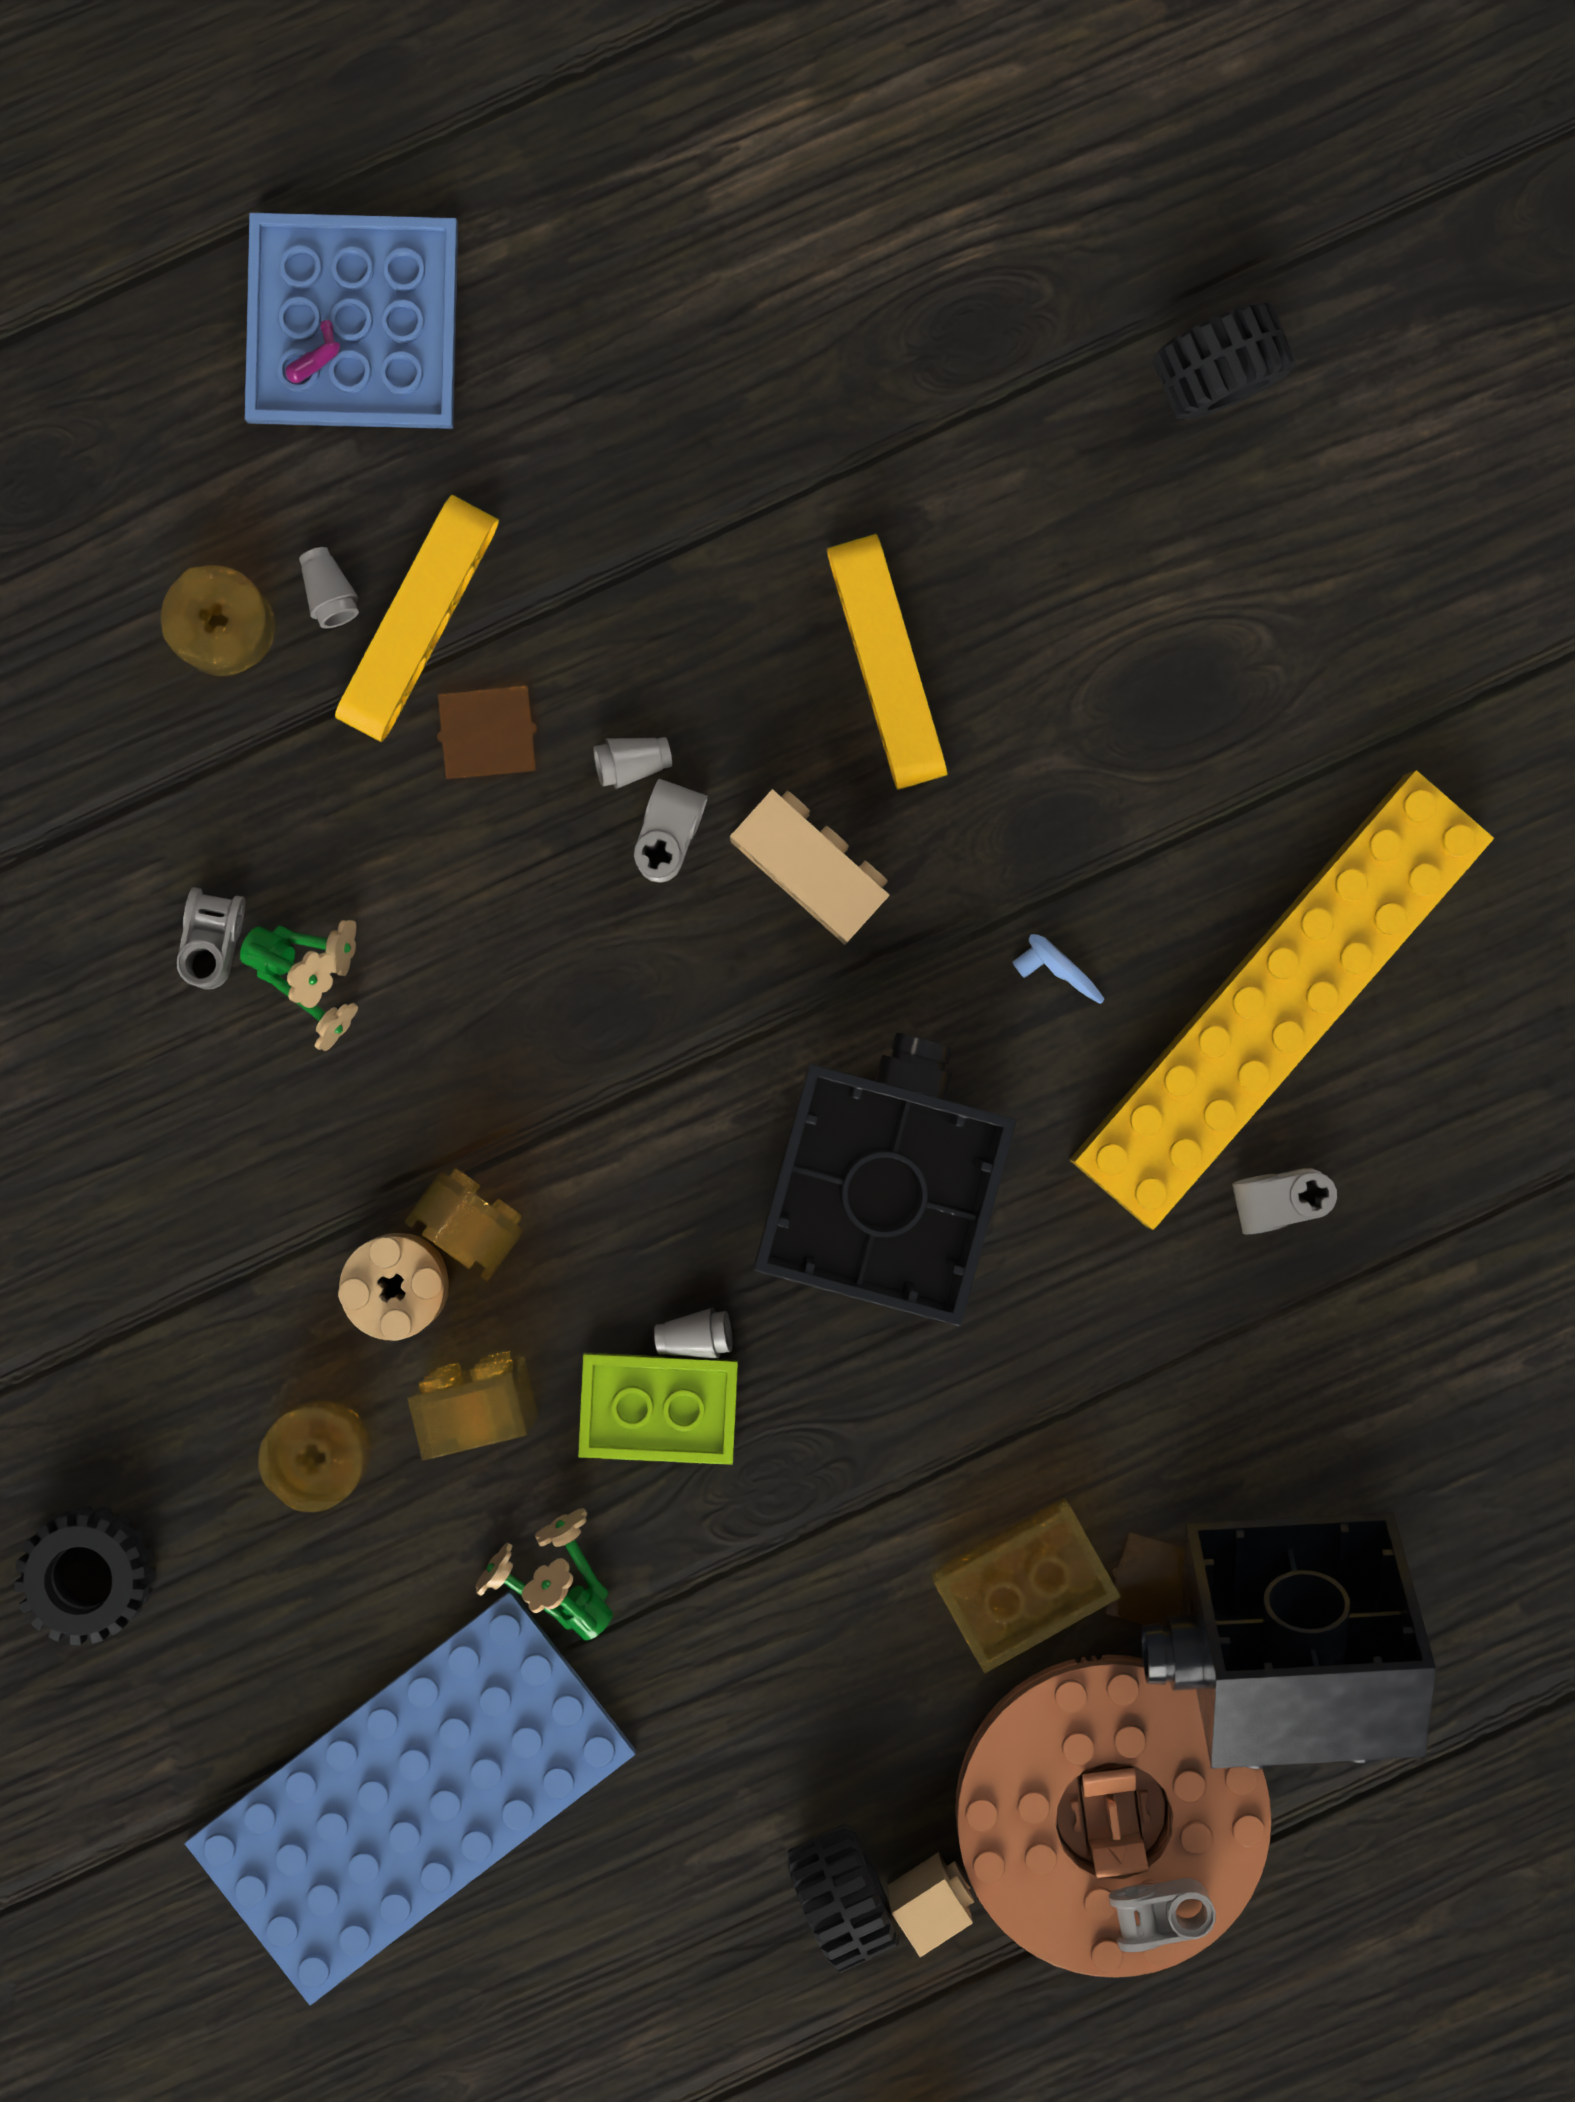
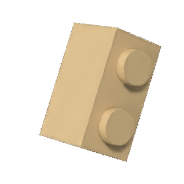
M939 1852L888 1884L891 1913L919 1957H922L973 1924L969 1905L975 1901L969 1891L971 1886L958 1864L954 1861L947 1865Z

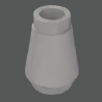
M318 547L302 554L299 561L302 566L310 616L313 619H318L322 628L337 627L354 619L359 613L356 606L359 597L330 555L328 548Z
M666 737L657 739L606 738L605 744L594 746L595 765L602 787L614 785L615 789H618L662 771V769L672 767V756Z
M713 1307L665 1322V1324H657L654 1329L655 1345L659 1355L669 1354L673 1356L719 1359L721 1353L732 1351L733 1338L729 1315L727 1311L716 1312Z

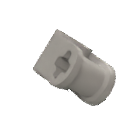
M658 779L651 794L644 817V824L634 851L636 865L645 878L652 882L662 883L670 881L678 874L690 841L694 838L708 799L707 795ZM659 845L666 846V853L672 859L669 864L661 862L658 869H652L650 859L645 854L647 851L656 852Z
M191 888L186 901L183 933L177 957V970L187 983L202 989H215L228 979L236 942L244 920L245 897L236 895L231 900L203 894L201 888ZM205 912L223 914L224 916L216 917L206 915ZM210 951L216 959L215 970L209 977L198 979L192 970V963L198 954Z
M1302 1168L1280 1174L1260 1175L1232 1183L1242 1232L1245 1235L1268 1232L1283 1228L1288 1224L1323 1217L1334 1208L1337 1201V1189L1334 1182L1328 1176L1312 1168ZM1310 1180L1314 1185L1322 1188V1193L1315 1195V1204L1310 1205L1303 1198H1299V1193L1306 1191V1182Z
M1180 1878L1151 1885H1132L1117 1889L1109 1894L1110 1905L1117 1909L1121 1936L1117 1940L1118 1948L1124 1952L1147 1951L1165 1944L1199 1939L1206 1936L1212 1930L1216 1921V1911L1206 1888L1199 1881L1192 1878ZM1187 1899L1201 1901L1202 1907L1195 1916L1183 1918L1176 1914V1909L1182 1901ZM1136 1910L1138 1911L1140 1925L1138 1926L1136 1925L1134 1912Z

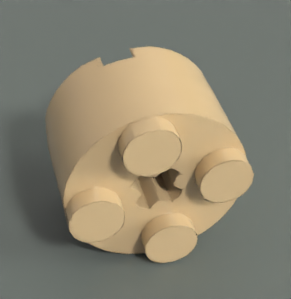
M385 1234L363 1244L349 1257L341 1273L338 1297L350 1321L362 1332L378 1339L398 1341L419 1333L440 1314L448 1298V1274L443 1257L428 1241L413 1234ZM398 1274L404 1279L401 1288L406 1294L404 1296L398 1293L391 1297L386 1293L388 1284L384 1281V1277L391 1279Z

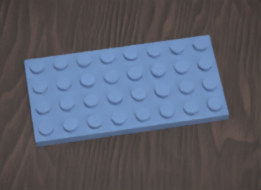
M511 1589L190 1836L184 1844L307 2003L312 2005L636 1754V1749Z

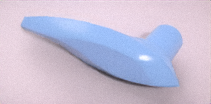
M1031 934L1029 943L1032 947L1012 962L1024 978L1045 963L1056 977L1068 981L1088 998L1099 1004L1104 1001V997L1092 981L1043 936Z

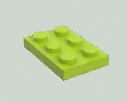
M584 1352L578 1457L733 1465L738 1360Z

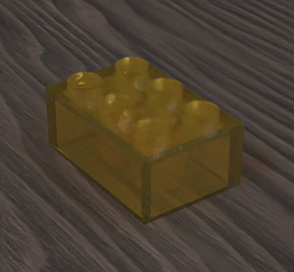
M510 1351L496 1353L480 1358V1362L476 1363L475 1368L461 1372L459 1363L430 1370V1374L424 1376V1380L418 1382L419 1387L407 1399L422 1461L528 1434L538 1417L524 1357L511 1359Z
M1064 1497L930 1572L934 1585L984 1674L1121 1597Z

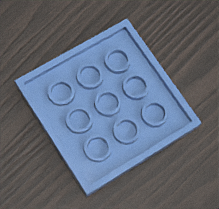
M250 213L245 386L246 422L248 424L453 429L458 255L457 219ZM324 320H330L333 324L334 340L341 345L337 356L300 383L291 382L286 376V367L302 355L325 344L320 324Z

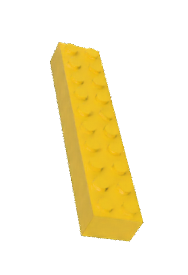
M1417 770L1403 775L1069 1160L1143 1225L1154 1230L1493 841L1494 837Z

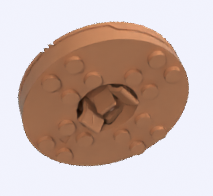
M1102 1655L1101 1660L1092 1656L1091 1661H1087L1085 1657H1082L1080 1663L1072 1659L1050 1666L1014 1687L994 1706L975 1732L966 1751L956 1789V1827L962 1859L970 1883L979 1901L995 1923L1019 1946L1054 1966L1075 1973L1115 1978L1139 1976L1175 1966L1195 1956L1217 1940L1240 1916L1260 1881L1267 1859L1271 1834V1808L1263 1770L1247 1767L1211 1769L1196 1689L1173 1691L1170 1681L1166 1682L1165 1685L1147 1684L1144 1675L1143 1659L1138 1657ZM1180 1878H1192L1199 1881L1206 1888L1216 1911V1921L1212 1930L1206 1936L1199 1939L1165 1944L1141 1952H1124L1118 1948L1117 1940L1121 1936L1117 1909L1110 1905V1893L1127 1886L1151 1885ZM1196 1899L1184 1900L1178 1905L1176 1914L1183 1918H1191L1200 1912L1202 1902ZM1136 1910L1134 1912L1136 1925L1138 1926L1140 1925L1138 1911Z

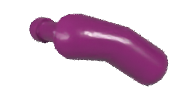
M324 320L320 324L325 344L302 355L286 367L285 373L291 382L300 383L337 356L341 345L334 340L333 324L330 320Z

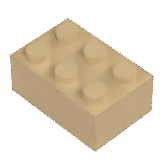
M772 789L730 835L731 843L845 945L889 897V894L883 889L888 881L867 861H864L858 867L844 854L848 850L849 845L831 828L825 826L819 832L806 819L809 816L810 810L791 792L787 790L781 797Z

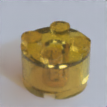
M218 565L189 568L173 583L163 601L161 624L164 639L181 659L206 674L224 677L235 675L260 662L270 649L274 638L275 621L269 602L254 583L234 569ZM222 613L228 618V623L226 627L216 626L214 629L209 625V620L212 615L219 616Z
M455 1168L450 1176L440 1171L403 1222L412 1228L419 1220L427 1226L422 1233L424 1238L467 1269H470L477 1262L484 1267L479 1277L488 1282L524 1233L517 1226L522 1216L499 1199L491 1206L475 1195L480 1185Z
M329 1401L302 1403L281 1416L265 1435L259 1449L258 1463L260 1474L270 1492L272 1491L285 1505L292 1509L303 1512L327 1510L347 1498L364 1478L371 1457L370 1441L365 1427L354 1411ZM313 1445H317L318 1452L325 1453L326 1458L319 1464V1467L315 1466L313 1458H305L304 1453Z

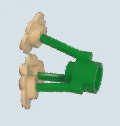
M342 920L339 923L338 931L332 930L328 938L293 932L281 925L277 926L273 932L260 926L255 927L248 933L241 946L240 960L243 964L256 969L258 978L275 986L289 997L291 1001L298 1004L319 1021L316 1032L319 1033L320 1037L314 1046L318 1050H329L338 1040L339 1036L343 1035L349 1028L350 1021L355 1016L358 1006L355 1003L344 1004L339 1009L333 1007L325 1012L317 1003L321 999L322 992L328 991L332 986L333 978L330 975L331 972L345 976L349 970L351 958L356 950V942L354 940L356 936V922L353 920ZM293 943L324 949L326 953L318 954L314 951H309L304 955L302 961L294 964L295 949L290 945ZM285 973H288L287 981L279 975H284Z
M584 1508L575 1510L569 1515L565 1514L556 1518L550 1525L539 1530L535 1537L539 1546H545L551 1542L555 1547L566 1546L588 1586L586 1590L582 1586H577L568 1592V1588L573 1582V1575L568 1572L569 1563L562 1558L553 1561L549 1567L546 1565L540 1566L534 1573V1580L526 1585L510 1574L513 1563L508 1560L512 1554L510 1552L512 1545L508 1542L504 1544L498 1554L492 1557L475 1586L477 1589L476 1593L481 1596L487 1588L492 1587L497 1590L504 1583L522 1595V1599L529 1604L528 1607L533 1613L544 1610L556 1618L566 1630L572 1628L586 1641L598 1636L609 1625L613 1617L612 1609L604 1602L609 1595V1591L597 1580L575 1540L581 1533L579 1527L587 1521L585 1518L587 1512Z

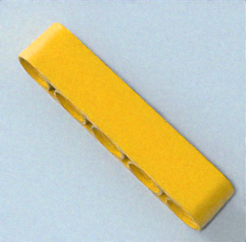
M454 495L448 498L344 692L336 710V719L380 742L384 741L394 726L496 532L499 523L498 518Z
M877 534L827 548L832 574L897 790L947 776L940 743Z

